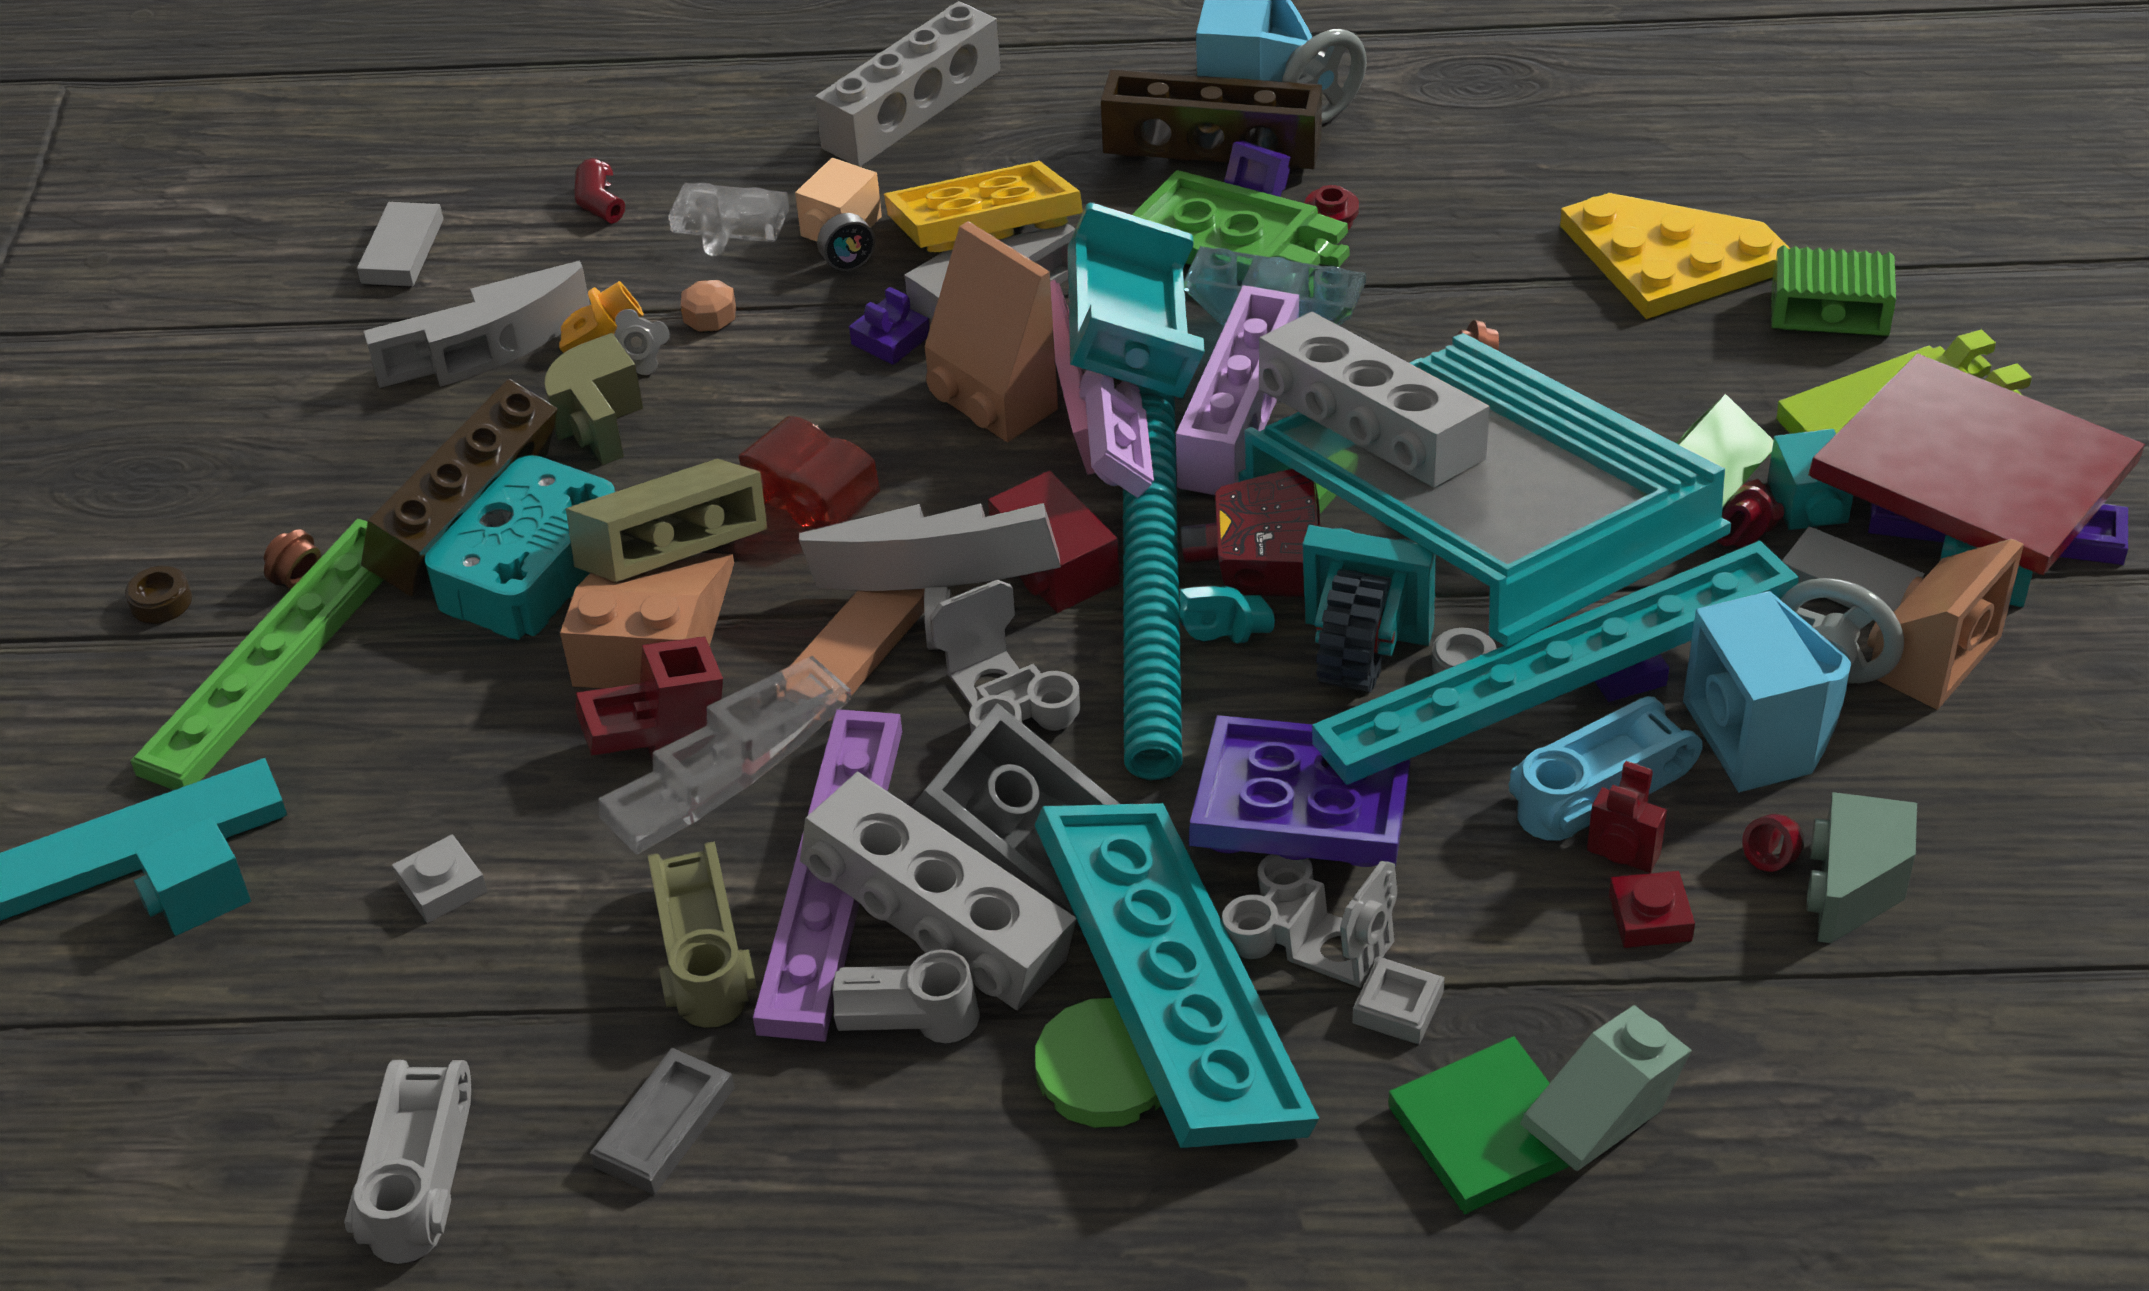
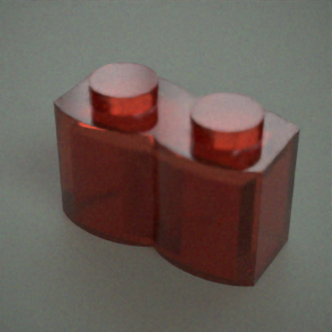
M785 417L738 456L740 466L760 471L764 504L768 503L775 508L787 510L790 516L804 527L819 529L843 523L880 492L875 460L869 454L849 441L840 438H830L816 425L800 417Z

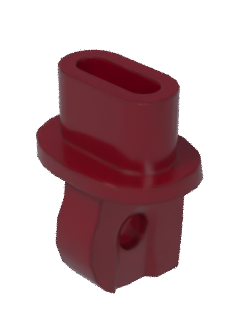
M1758 478L1745 483L1732 496L1722 512V518L1731 522L1730 534L1718 539V543L1723 546L1735 545L1737 547H1744L1754 543L1764 532L1773 530L1785 513L1782 503L1776 502L1767 492L1766 486Z

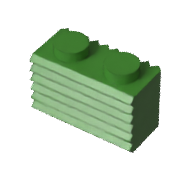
M1785 245L1779 247L1776 254L1771 289V329L1889 336L1896 303L1894 255L1890 251L1882 255L1879 251L1871 254L1866 250L1857 252L1854 249L1847 253L1843 249L1835 252L1831 248L1823 251L1819 247L1815 250L1809 247L1799 249L1796 245L1791 249H1788Z

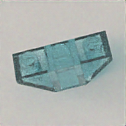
M1200 246L1185 277L1184 290L1223 328L1243 285L1298 294L1299 317L1314 312L1339 326L1352 318L1366 283V273L1344 270L1336 266L1325 267L1289 261L1280 257H1264L1233 252L1225 248Z

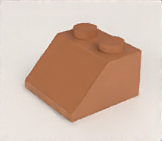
M2008 539L1942 558L1925 578L1915 577L1907 587L1900 606L1894 611L1904 634L1902 657L1889 674L1877 680L1938 710L2001 638L2024 544L2014 539ZM1876 622L1869 634L1867 643L1869 647L1873 648L1871 661L1881 654L1884 647L1883 634Z

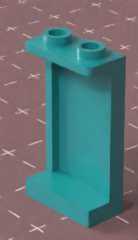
M1088 203L1085 206L1067 248L1070 365L1183 398L1205 352L1204 338L1188 334L1183 268L1194 245L1192 234L1098 204Z

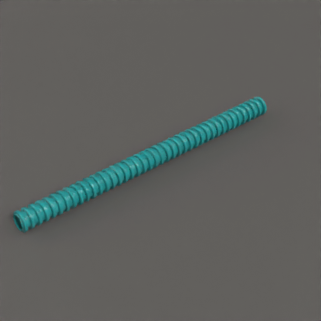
M1137 385L1141 394L1142 408L1146 410L1154 481L1138 498L1123 489L1124 765L1131 774L1138 778L1160 780L1172 776L1182 765L1175 396Z

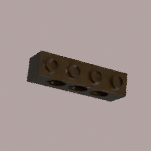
M1110 69L1101 97L1103 153L1119 154L1130 158L1145 156L1171 158L1182 162L1197 160L1229 164L1233 143L1246 141L1290 156L1288 165L1290 170L1299 168L1315 169L1321 142L1322 85Z
M508 378L369 518L361 566L412 597L429 579L425 555L443 534L511 463L524 456L534 455L544 458L548 454L558 408Z

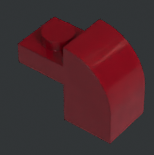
M706 636L642 645L640 684L576 693L575 712L591 756L648 747L653 763L659 764L686 754L698 746L710 734L719 718L723 677Z

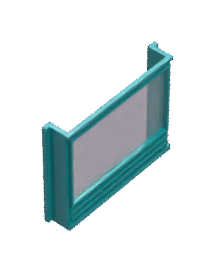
M1465 333L1453 337L1452 346H1446L1445 349L1439 352H1432L1430 356L1410 362L1415 367L1490 406L1486 459L1435 488L1300 412L1267 425L1261 431L1253 427L1244 430L1246 469L1238 472V482L1292 468L1490 586L1489 637L1506 647L1730 534L1731 522L1722 518L1725 468Z

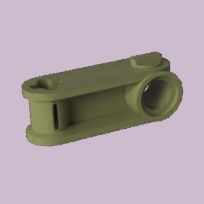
M715 841L705 843L703 851L662 859L658 853L648 855L669 964L664 968H659L666 1007H677L679 1017L682 1016L686 1021L695 1026L710 1028L730 1023L742 1013L746 1002H749L747 991L755 989L757 986L749 949L738 950Z

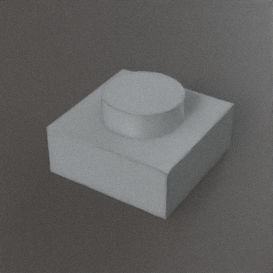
M453 834L392 864L397 882L427 923L487 893L483 874Z

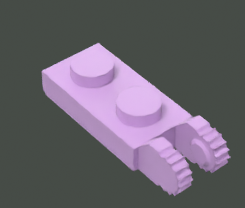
M1085 370L1082 380L1079 382L1080 398L1086 402L1091 467L1105 483L1111 486L1119 485L1138 498L1154 481L1146 410L1142 408L1139 387L1122 381L1114 389L1112 377Z

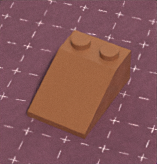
M967 221L959 226L925 343L926 381L929 391L938 400L949 403L970 417L977 426L988 429L1007 443L1058 410L1050 271Z
M698 553L618 582L590 573L575 588L560 632L572 686L612 688L640 684L642 645L706 636L710 646L734 566L733 554Z

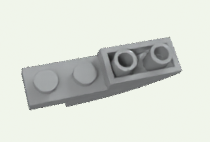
M580 260L471 288L473 302L364 330L379 388L431 374H436L440 387L498 368L550 342L561 334L563 322L572 313L590 305Z

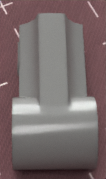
M943 949L929 951L918 957L911 966L843 967L839 971H835L833 985L834 1019L838 1031L920 1029L925 1037L934 1042L951 1043L969 1036L977 1027L980 1014L970 967L965 958L954 951Z

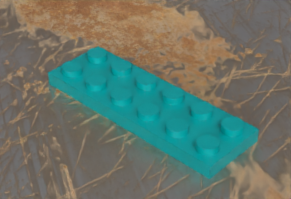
M1164 804L1042 806L1034 825L1180 1148L1309 1138L1319 1117Z

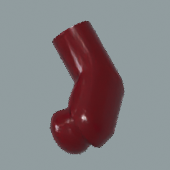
M596 158L587 159L575 171L574 199L578 206L609 223H616L625 212V202L606 191L611 186V183L605 181L606 176H614L613 170L606 162L599 161Z

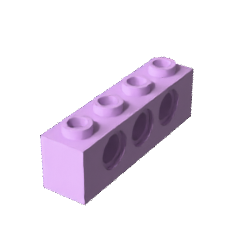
M1242 286L1176 432L1177 488L1215 495V492L1221 486L1238 482V472L1246 469L1244 430L1249 427H1253L1258 431L1265 429L1264 427L1277 399L1259 390V337L1299 318L1298 294Z

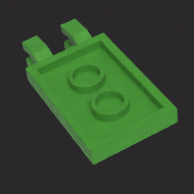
M1176 170L1132 214L1133 216L1192 234L1194 245L1186 264L1261 285L1265 282L1273 284L1277 280L1286 293L1298 294L1299 296L1309 298L1322 286V277L1315 274L1310 275V273L1319 264L1340 267L1350 256L1349 246L1343 244L1334 245L1338 244L1348 233V224L1318 214L1316 206Z

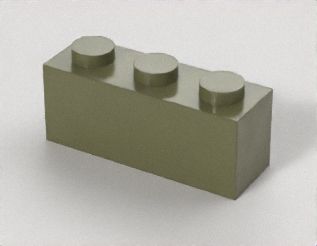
M714 459L566 508L574 567L614 582L767 529L760 471L721 459Z

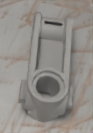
M392 1060L388 1064L359 1176L353 1188L344 1221L347 1232L354 1234L357 1244H369L374 1255L385 1262L396 1264L413 1262L427 1255L437 1245L441 1234H444L451 1204L450 1191L471 1103V1075L467 1061L452 1060L448 1067H409L405 1060Z

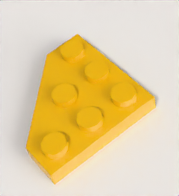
M1613 193L1592 197L1561 208V228L1646 319L1772 278L1777 249L1783 245L1790 249L1764 222Z

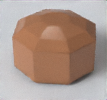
M720 280L697 281L683 290L681 293L683 322L699 332L719 331L735 320L736 312L733 288Z

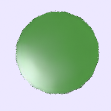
M1113 998L1088 999L1062 1010L1045 1025L1035 1045L1037 1085L1043 1096L1045 1092L1047 1098L1054 1102L1055 1110L1065 1118L1094 1128L1120 1127L1140 1120V1113L1149 1110L1152 1106L1155 1105V1110L1161 1106Z

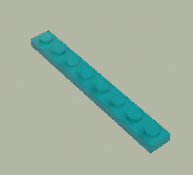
M1761 541L1755 542L1536 632L1509 647L1502 646L1312 725L1313 745L1344 783L1348 785L1691 641L1695 612L1698 608L1767 591L1772 592L1781 600L1786 592L1798 584L1799 577Z

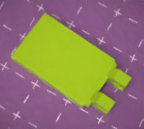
M1981 329L1957 336L1946 351L1941 346L1932 348L1929 345L1778 401L1776 419L1790 434L1834 429L1837 434L1917 353L1978 378L1988 375L1985 379L1986 381L2019 394L2021 393L2017 389L2029 387L2032 377L2018 363L1993 370L1990 373L1992 365L1981 355L1993 353L1996 342Z

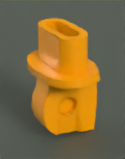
M620 281L602 292L595 287L590 289L588 296L591 305L578 309L563 322L561 326V341L559 342L560 350L563 353L588 341L610 333L614 334L617 329L615 318L622 310L632 309L636 311L639 318L644 315L638 302Z

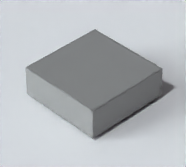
M1377 957L1353 1007L1352 1023L1420 1045L1444 993L1445 977Z

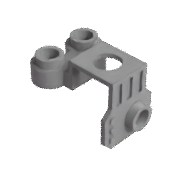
M998 579L940 602L929 616L932 644L935 648L945 651L948 676L971 706L969 712L971 734L997 703L1021 723L1023 720L1032 717L1041 727L1047 730L1064 729L1073 722L1080 711L1078 682L1070 674L1061 671L1040 673L1034 663L1021 669L1018 668L1006 651L1004 630L1015 616L1013 588L1010 584ZM989 673L1004 675L980 685L976 689L974 687L975 682L983 675Z
M1270 854L1258 866L1261 896L1245 895L1238 897L1228 903L1222 913L1223 925L1238 955L1248 959L1264 957L1278 943L1286 946L1287 961L1361 988L1367 980L1377 957L1383 958L1394 943L1392 910L1398 894L1395 864L1380 861L1346 906L1343 918L1327 913L1324 884L1314 880L1313 867L1309 858L1290 860L1280 855ZM1341 936L1343 956L1350 960L1342 962L1331 961L1321 954L1320 949L1328 939Z

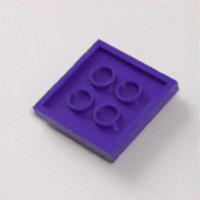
M1217 715L1190 819L1189 846L1211 848L1221 853L1245 851L1274 854L1290 860L1314 858L1343 861L1358 867H1372L1378 865L1380 861L1394 863L1396 867L1412 758L1346 785L1313 745V724Z

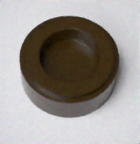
M171 566L147 568L136 574L128 582L125 589V596L132 615L144 623L157 624L173 620L183 614L192 601V593L185 574Z

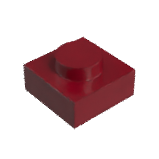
M1680 871L1611 877L1609 898L1623 948L1693 941L1695 921Z

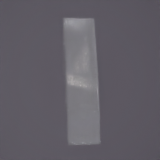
M810 656L707 706V726L654 751L653 772L598 798L599 818L636 855L695 823L750 786L791 754L834 716L836 709L840 710L851 700V689L814 656Z

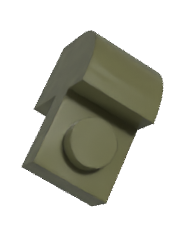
M610 333L573 347L560 355L549 367L544 382L548 403L558 408L554 424V431L558 441L574 435L580 447L590 446L602 465L624 457L617 418L643 409L635 363L614 334Z

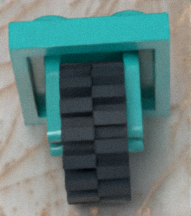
M1309 525L1303 541L1306 624L1315 625L1317 629L1315 642L1320 644L1316 661L1318 663L1316 670L1317 677H1319L1318 682L1372 692L1381 672V661H1384L1385 655L1392 656L1397 640L1429 646L1434 629L1435 554L1409 540H1393L1354 533L1342 528L1331 529Z

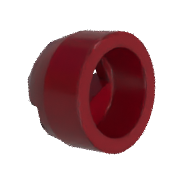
M1769 814L1749 823L1743 833L1742 846L1747 859L1752 865L1763 871H1777L1797 860L1804 848V834L1796 821L1785 815ZM1783 834L1784 840L1780 856L1771 854L1778 846Z

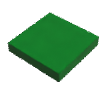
M1515 1036L1389 1091L1388 1107L1464 1215L1570 1167V1165L1520 1125L1526 1111L1550 1083Z

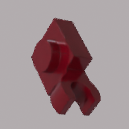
M1625 761L1619 786L1612 785L1610 790L1601 788L1592 804L1587 851L1604 856L1616 863L1626 864L1649 873L1652 872L1661 855L1667 809L1647 803L1653 775L1652 769Z

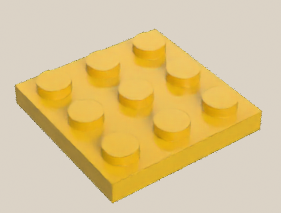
M1040 161L884 193L887 215L920 248L927 247L929 252L952 250L959 226L967 221L999 240L1012 236L1016 227L1034 224L1035 228L1038 229L1055 228L1068 222L1067 216L1083 213L1080 191Z

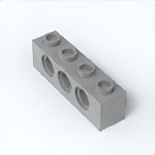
M958 1L817 94L815 102L821 148L853 165L861 167L1000 71L997 18Z
M1314 312L1305 314L1259 337V390L1433 488L1486 459L1490 406Z
M858 771L805 818L800 862L806 865L814 876L823 882L832 883L860 902L870 915L879 920H886L917 942L924 952L943 949L962 955L969 964L973 983L985 994L998 997L1018 1011L1067 961L1076 917Z

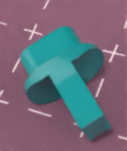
M1225 585L1224 587H1194L1180 590V622L1194 639L1208 641L1228 635L1234 643H1245L1248 641L1251 633H1271L1274 628L1273 611L1260 595L1243 596L1237 589Z

